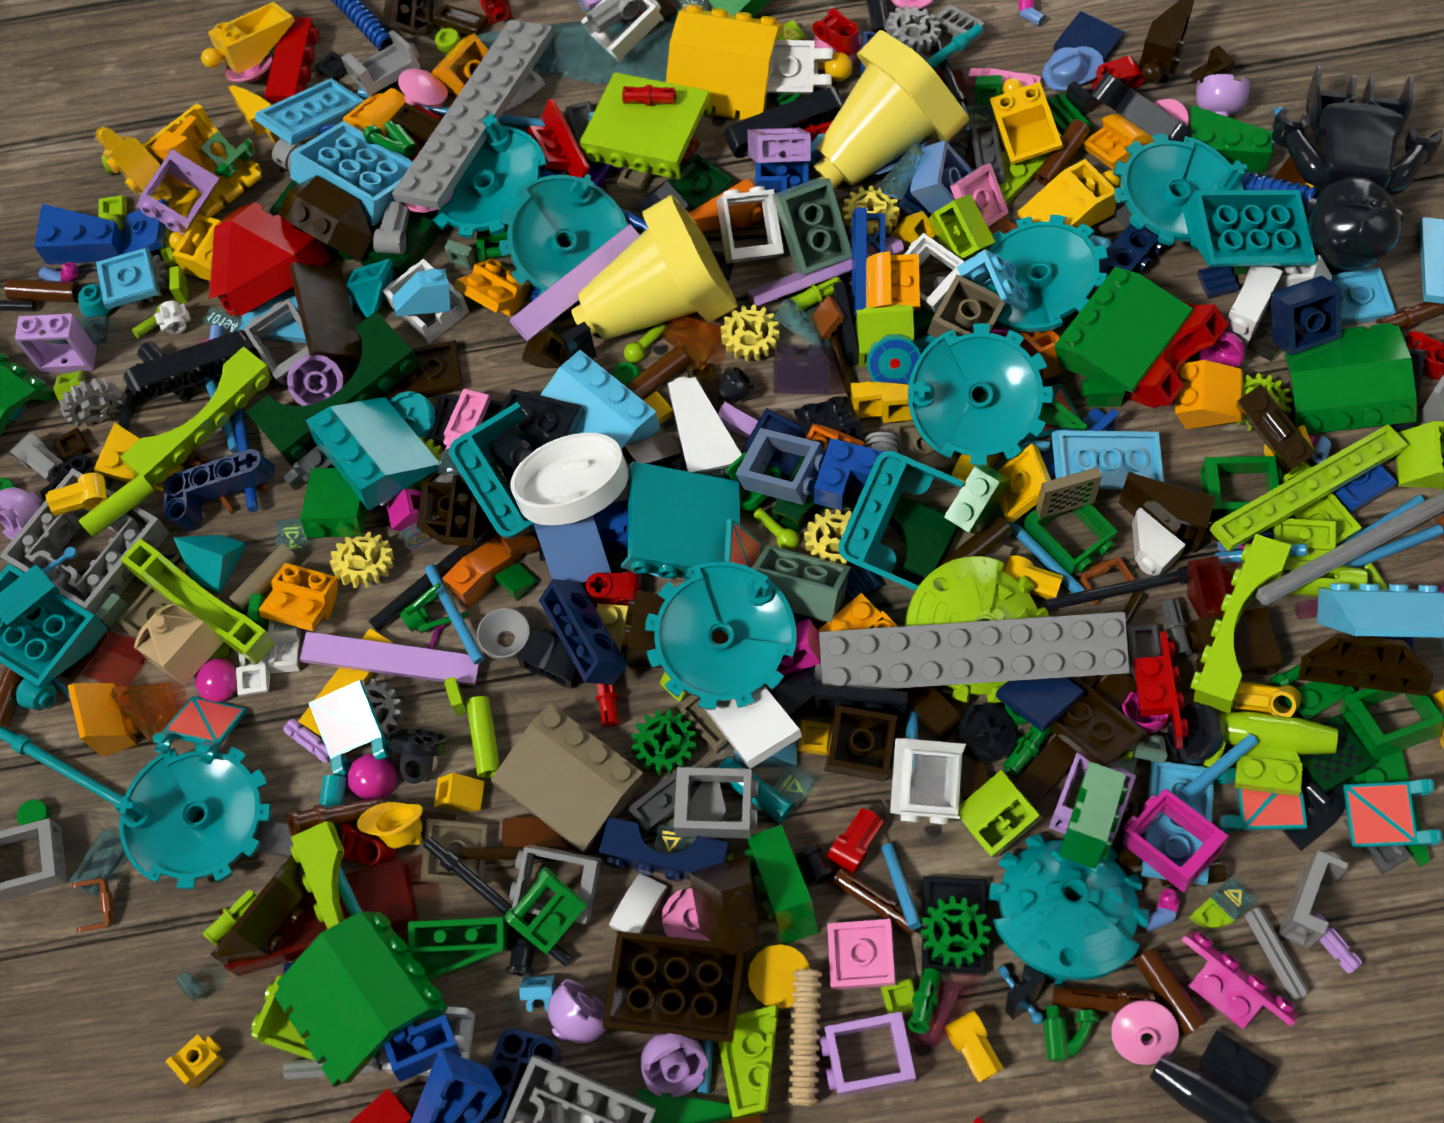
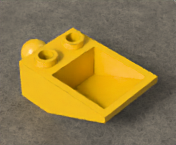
M271 2L228 23H219L213 30L208 31L214 48H207L202 52V63L208 68H216L222 61L235 73L239 74L256 64H260L295 20L291 14L275 2Z
M1010 78L1006 80L1002 87L1003 94L990 98V104L1000 138L1011 165L1063 148L1041 82L1023 87L1019 79Z
M1084 159L1063 170L1018 210L1017 215L1021 219L1031 216L1032 223L1049 221L1050 215L1066 216L1064 224L1078 228L1084 223L1091 227L1114 215L1116 207L1114 190L1120 187L1121 178L1113 175L1114 170H1108L1101 175Z
M197 214L185 235L179 232L171 233L169 244L174 249L172 256L184 274L210 281L214 226L221 222V220Z

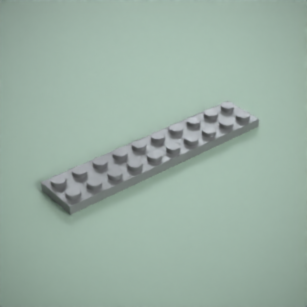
M514 20L508 21L392 192L395 201L441 209L489 136L482 119L484 117L488 118L491 113L498 120L500 119L555 35L553 26Z
M1125 612L819 632L822 685L879 690L1129 673Z

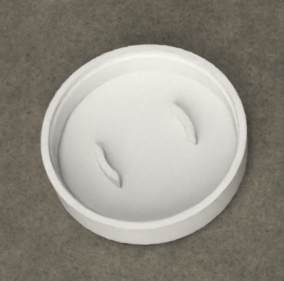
M598 433L572 434L548 442L528 455L513 473L511 491L521 513L528 520L542 525H564L588 518L611 504L625 488L629 477V469L619 444L611 437Z

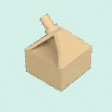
M172 603L157 610L143 625L136 638L134 648L158 669L185 686L223 644L224 640L204 621Z

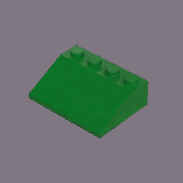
M1115 267L1055 343L1054 347L1060 368L1133 393L1193 314V308L1142 275Z

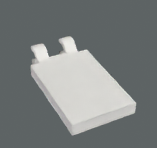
M776 40L771 58L767 94H812L814 87L823 89L832 87V74H818V62L826 63L828 60H832L833 48H815V41Z
M764 685L751 694L755 701L751 705L737 708L736 700L717 701L716 710L705 709L749 769L802 737L800 729Z

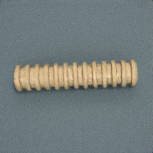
M798 969L793 971L796 981L792 982V986L796 988L795 992H792V997H795V1002L792 1003L795 1013H792L791 1017L795 1019L794 1023L791 1024V1028L794 1029V1034H791L794 1044L790 1045V1049L793 1050V1055H790V1060H793V1066H790L793 1076L789 1077V1081L792 1082V1087H789V1092H792V1098H789L788 1102L792 1103V1105L815 1106V1104H818V1099H815V1094L818 1093L815 1083L819 1082V1078H816V1072H819V1067H816V1062L819 1061L816 1051L820 1050V1046L816 1045L817 1040H820V1036L817 1035V1030H820L817 1019L821 1017L820 1014H817V1009L821 1008V1004L818 1003V999L821 998V994L818 993V988H821L818 978L822 977V973L818 970Z

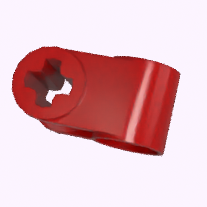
M831 8L827 12L826 17L812 24L813 32L817 38L838 52L845 53L846 55H852L857 52L859 48L858 26L855 22L842 15L837 9Z
M1130 55L1108 63H1102L1096 70L1097 79L1093 82L1092 91L1106 72L1134 90L1144 82L1142 71Z
M1409 332L1405 340L1407 348L1426 350L1422 374L1434 380H1441L1444 375V343L1430 338L1422 332Z
M599 572L590 575L586 581L587 595L595 607H597V603L628 606L629 599L635 600L636 592L641 591L642 587L641 575L633 572ZM601 587V592L597 593V588Z
M342 823L341 830L343 834L341 844L345 851L343 859L352 860L364 866H375L389 863L395 858L397 848L388 847L379 836L361 832L357 824Z

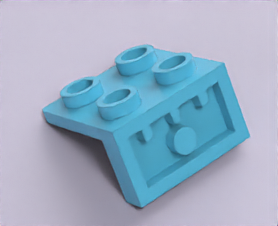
M983 250L957 266L960 276L983 287H987L990 284L995 285L1003 302L1021 310L1029 308L1025 300L1028 298L1024 287L1018 284L1014 276L1017 274V271L1010 260H1005L998 254L995 255L987 250Z

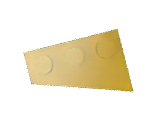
M114 422L94 467L95 473L127 483L133 480L136 476L127 469L120 456L140 438ZM180 464L168 473L165 480L156 484L153 489L164 492L163 487L166 479L174 473L185 470L184 467Z

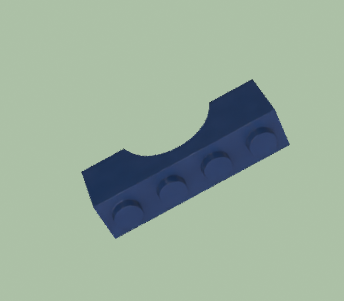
M608 817L599 854L609 867L623 869L624 866L635 868V871L640 874L651 876L656 872L665 874V878L669 880L683 882V879L691 880L689 874L691 872L728 861L731 850L728 842L698 836L688 848L674 854L658 853L644 843L643 833L638 823Z

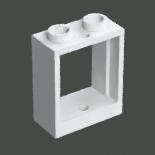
M764 186L750 188L749 192L740 193L739 189L724 191V195L717 199L716 203L726 264L777 258L782 255L784 251L778 213L772 196L774 189L765 190ZM762 202L768 244L735 249L728 206Z
M923 233L917 240L911 243L905 254H919L920 265L931 254L953 270L929 297L920 292V305L936 313L956 274L960 275L957 266L964 263V261Z

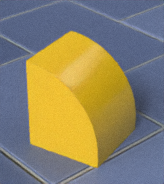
M923 211L904 217L890 236L902 240L903 246L909 248L911 243L917 240L923 233L932 239L936 233L928 220L929 218Z
M454 772L438 778L434 808L454 812L480 811L485 781Z

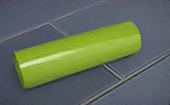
M139 474L78 521L94 538L153 494L155 490Z
M477 696L468 699L466 707L477 776L481 779H487L494 776L500 767V760L489 697Z

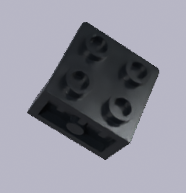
M846 396L832 397L828 401L817 404H805L801 408L794 410V415L805 438L812 425L818 424L864 442L861 421Z

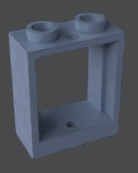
M760 428L736 475L744 490L804 505L808 495H811L814 491L825 452L820 442ZM775 450L805 457L793 482L763 474Z

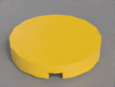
M781 944L768 946L757 953L750 963L748 972L750 991L755 999L766 1007L777 1005L778 1011L792 1009V1003L795 1002L792 992H795L796 988L792 986V982L796 981L793 971L798 969L810 970L809 963L803 954L793 947Z

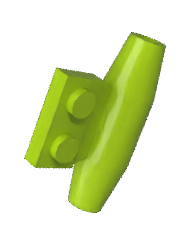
M1287 518L1272 527L1274 540L1290 545L1307 544L1308 555L1289 557L1283 575L1336 548V521ZM1341 565L1286 595L1318 597L1319 588H1330V583L1350 584L1349 588H1360V583L1368 582L1367 571Z
M1255 712L1218 713L1225 725L1224 740L1227 744L1235 746L1249 734H1252L1258 741L1256 746L1236 761L1234 788L1299 797L1303 763H1301L1298 755L1336 753L1337 728L1296 717Z

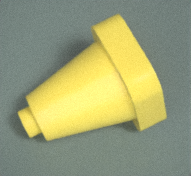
M879 30L857 53L858 58L866 69L816 147V151L822 158L813 168L821 177L831 180L833 189H836L843 181L853 187L931 135L940 141L945 140L948 143L970 121L965 110L933 68L914 50L883 30Z
M671 194L642 212L648 228L578 293L581 304L573 308L571 312L577 325L585 321L590 327L592 335L598 333L604 340H608L696 312L708 323H711L737 308L738 305L699 226Z

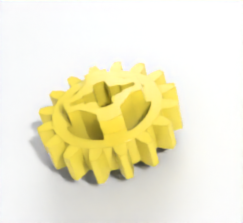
M872 185L869 186L867 191L859 187L858 194L851 191L850 199H844V207H842L844 226H849V233L852 234V214L856 207L867 208V213H885L886 233L890 234L892 226H897L900 211L898 200L892 199V192L884 194L883 187H880L877 191H874ZM867 221V233L873 237L879 231V221Z
M743 305L741 306V312L738 313L734 309L731 311L732 318L725 316V325L721 326L722 344L726 345L727 353L734 351V358L738 359L743 355L745 362H748L750 356H754L756 361H759L760 354L763 353L768 357L769 348L774 350L777 348L776 341L780 340L779 322L775 321L773 313L767 315L765 307L757 311L756 305H752L751 310H747ZM737 327V330H735V335L733 336V331ZM768 330V335L764 339L763 337L766 335V331Z
M825 509L824 517L816 514L815 523L808 522V531L804 534L805 541H807L805 543L806 551H812V557L846 565L847 560L839 553V539H841L852 512L848 511L845 515H842L841 510L836 509L835 514H831L828 509ZM819 532H821L822 537L820 538V542L817 543V535Z
M367 532L365 537L355 536L354 539L345 537L346 543H337L338 551H331L332 560L330 564L335 576H337V580L341 579L345 586L352 582L353 588H357L360 583H364V586L367 588L370 581L378 584L380 583L379 576L388 577L387 569L394 567L392 562L394 555L388 540L383 541L381 535L372 538L371 532Z

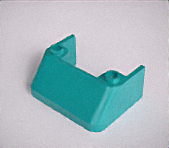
M518 402L455 439L449 448V455L493 527L501 537L506 539L536 532L534 523L525 518L521 513L510 487L496 467V461L492 458L489 451V444L501 432H505L526 419Z
M885 451L881 453L875 460L839 542L840 555L855 565L912 590H916L918 585L892 574L896 564V556L891 548L880 544L882 536L903 490L914 495L923 494L929 489L934 478L961 489L964 481L897 452Z

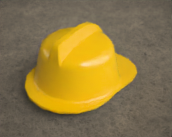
M381 803L365 811L358 819L357 827L363 833L379 836L390 848L395 849L405 845H419L422 842V822L420 816L422 815L423 808L418 804Z

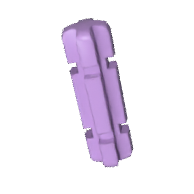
M290 719L283 727V731L288 736L295 739L297 743L313 755L315 754L322 762L327 763L331 760L322 739L306 727H303L298 721Z
M1321 914L1314 916L1327 922ZM1327 926L1325 934L1319 939V942L1335 960L1338 958L1341 961L1339 965L1346 973H1352L1362 964L1361 960L1354 952L1351 954L1348 951L1350 947L1333 927L1329 929Z

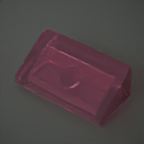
M945 980L940 981L937 993L939 1002L936 1010L932 1013L929 1031L925 1034L913 1032L912 1038L931 1049L935 1047L961 992L962 984Z

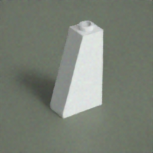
M680 377L673 382H669V394L687 472L718 478L728 476L727 468L742 454L695 377Z

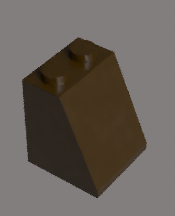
M745 855L689 873L700 933L731 954L760 945L759 913L749 856Z

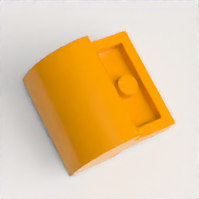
M390 88L384 94L377 92L372 94L342 119L360 131H364L369 125H375L382 130V136L388 138L386 136L387 130L384 128L385 123L390 121L391 117L407 102L401 92Z
M1111 114L1101 119L1103 128L1084 140L1083 145L1087 152L1114 170L1118 160L1127 163L1130 155L1127 153L1126 148L1129 145L1138 141L1144 146L1152 143L1153 139L1149 133L1122 115Z
M189 115L174 132L165 131L150 147L160 165L171 150L176 151L208 172V168L213 164L200 150L209 137L197 117ZM212 144L210 148L211 152L215 156L219 157L220 154L216 150L215 146ZM167 173L174 186L181 188L191 187Z
M889 251L871 255L866 259V308L912 305L913 310H921L919 254L891 255Z
M487 259L475 264L472 274L456 279L454 289L495 313L502 312L507 316H511L518 311L526 300L532 284L528 281L523 285L518 284L512 277L513 271L503 267L502 263L497 260Z
M284 563L271 581L273 590L259 608L260 617L313 632L321 619L328 620L332 613L338 591L337 576Z
M860 593L835 615L832 623H825L818 632L898 626L884 611L879 612Z

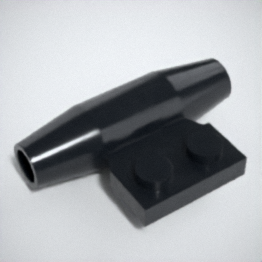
M1218 1030L1213 1034L1199 1059L1200 1071L1162 1055L1149 1077L1179 1105L1207 1123H1273L1251 1102L1263 1095L1277 1067Z

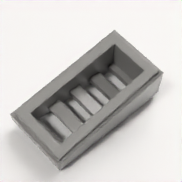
M950 4L935 15L934 21L940 22L939 28L952 38L959 33L964 34L967 31L966 29H971L976 24L982 26L983 33L970 41L969 46L965 49H968L985 36L986 24L983 21ZM949 14L951 15V16H950L949 18H947L946 20L943 19V18H945L947 15H949Z

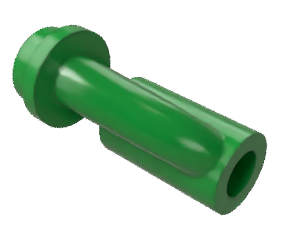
M387 121L384 125L388 138L382 136V130L375 125H369L363 131L364 140L368 144L376 143L390 151L401 153L406 158L414 156L418 151L416 142L400 124H394L393 121Z
M1059 1006L1046 1007L1047 1019L1043 1020L1047 1061H1068L1081 1051L1090 1035L1093 1024L1100 1022L1099 1017L1096 1015V1010L1076 1012L1075 1024H1080V1027L1073 1039L1068 1041L1066 1019L1060 1018Z

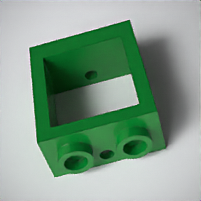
M1275 456L1205 457L1199 470L1201 490L1209 496L1216 498L1209 521L1224 518L1250 503L1222 502L1219 474L1265 473L1268 493L1278 487L1282 479L1281 468L1276 466Z
M1091 504L1072 509L1071 511L1100 539L1074 560L1043 528L1061 513L1039 519L1035 509L1026 516L1023 528L1072 576L1078 571L1080 573L1087 571L1094 563L1093 559L1100 554L1102 556L1107 555L1116 545L1114 541L1118 531Z
M1363 689L1344 696L1339 713L1374 760L1439 737L1444 725L1442 710L1435 706L1428 696L1405 694L1423 721L1386 735L1382 733L1366 707L1405 693Z

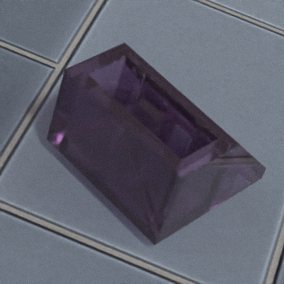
M782 344L781 348H776L774 356V393L829 394L830 348H825L823 344H810L808 348H797L796 344Z

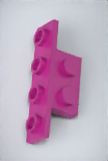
M1192 930L1186 933L1182 941L1208 961L1190 983L1189 987L1242 1029L1247 1026L1263 1005L1292 1027L1298 1014L1294 1011L1295 1007L1289 1000L1280 995L1276 997L1266 989L1268 987L1261 978L1254 974L1249 976L1239 968L1240 963L1233 956L1226 952L1221 954L1212 947L1213 942L1205 934L1199 931L1195 933Z

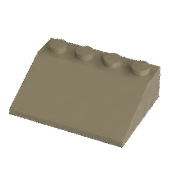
M549 703L526 728L491 778V782L584 854L604 832L608 817L616 818L643 788V772Z

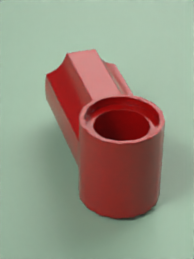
M861 808L844 835L841 833L837 837L827 857L855 874L868 854L867 849L884 825V821L871 810Z

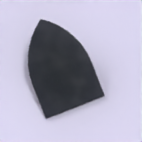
M1303 771L1301 785L1307 829L1281 830L1300 851L1304 850L1337 821L1345 807L1343 785L1325 794L1314 781H1310Z

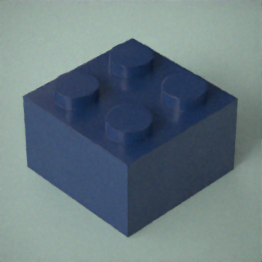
M1321 275L1271 292L1273 342L1288 354L1293 355L1341 338V288Z

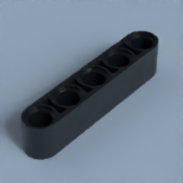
M828 87L734 123L725 129L723 136L734 157L743 158L748 156V130L808 128L809 124H813V126L824 124L835 119L845 102L835 87Z
M238 330L135 365L124 373L123 379L135 399L139 402H146L222 375L223 364L243 346L258 359L260 354L246 332Z

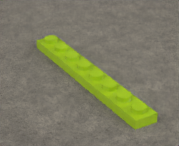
M1387 424L1213 523L1210 531L1229 552L1254 538L1255 534H1261L1403 452L1408 444Z

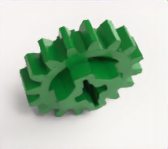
M668 709L666 715L661 716L660 711L655 710L654 718L651 719L646 714L644 715L646 723L644 725L641 723L636 724L639 733L631 735L632 741L636 743L631 747L633 753L638 754L636 756L638 764L645 762L646 771L649 772L655 767L657 775L660 776L663 769H667L671 775L674 771L673 767H684V760L692 762L693 757L689 751H697V745L693 742L697 737L695 731H690L692 728L690 720L683 723V714L679 713L676 717H672L671 709ZM673 727L677 728L683 734L684 738H682L679 734H675L673 731ZM667 734L669 741L665 742V745L662 747L661 751L659 743H663L664 739H666ZM645 747L655 752V758L647 753Z
M950 896L949 904L945 905L939 899L937 901V910L933 907H928L927 913L931 918H922L921 924L928 929L921 930L920 937L928 939L923 945L924 950H934L931 957L933 961L940 956L944 958V967H947L949 961H954L956 969H959L962 960H965L969 966L973 964V954L979 958L983 956L984 952L979 946L988 947L990 940L983 937V935L989 934L991 928L982 925L987 919L986 914L979 916L976 914L979 907L978 904L969 908L967 906V898L964 897L961 903L958 904L954 896ZM958 912L961 914L957 916H949L947 913ZM972 922L976 928V940L969 932V926ZM934 924L941 931V938L938 942L934 936ZM957 927L961 929L960 936L956 934L954 937H951L949 935L950 928L952 930ZM961 948L963 952H950L949 950Z

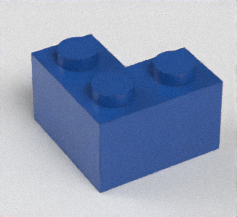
M808 161L756 162V187L764 186L765 190L774 189V193L809 181Z
M830 438L814 486V503L842 510L850 486L860 489L864 488L876 458L883 451Z
M446 1015L437 1017L419 1026H415L413 1022L396 1032L384 1045L392 1071L399 1082L432 1069L439 1049L462 1056Z

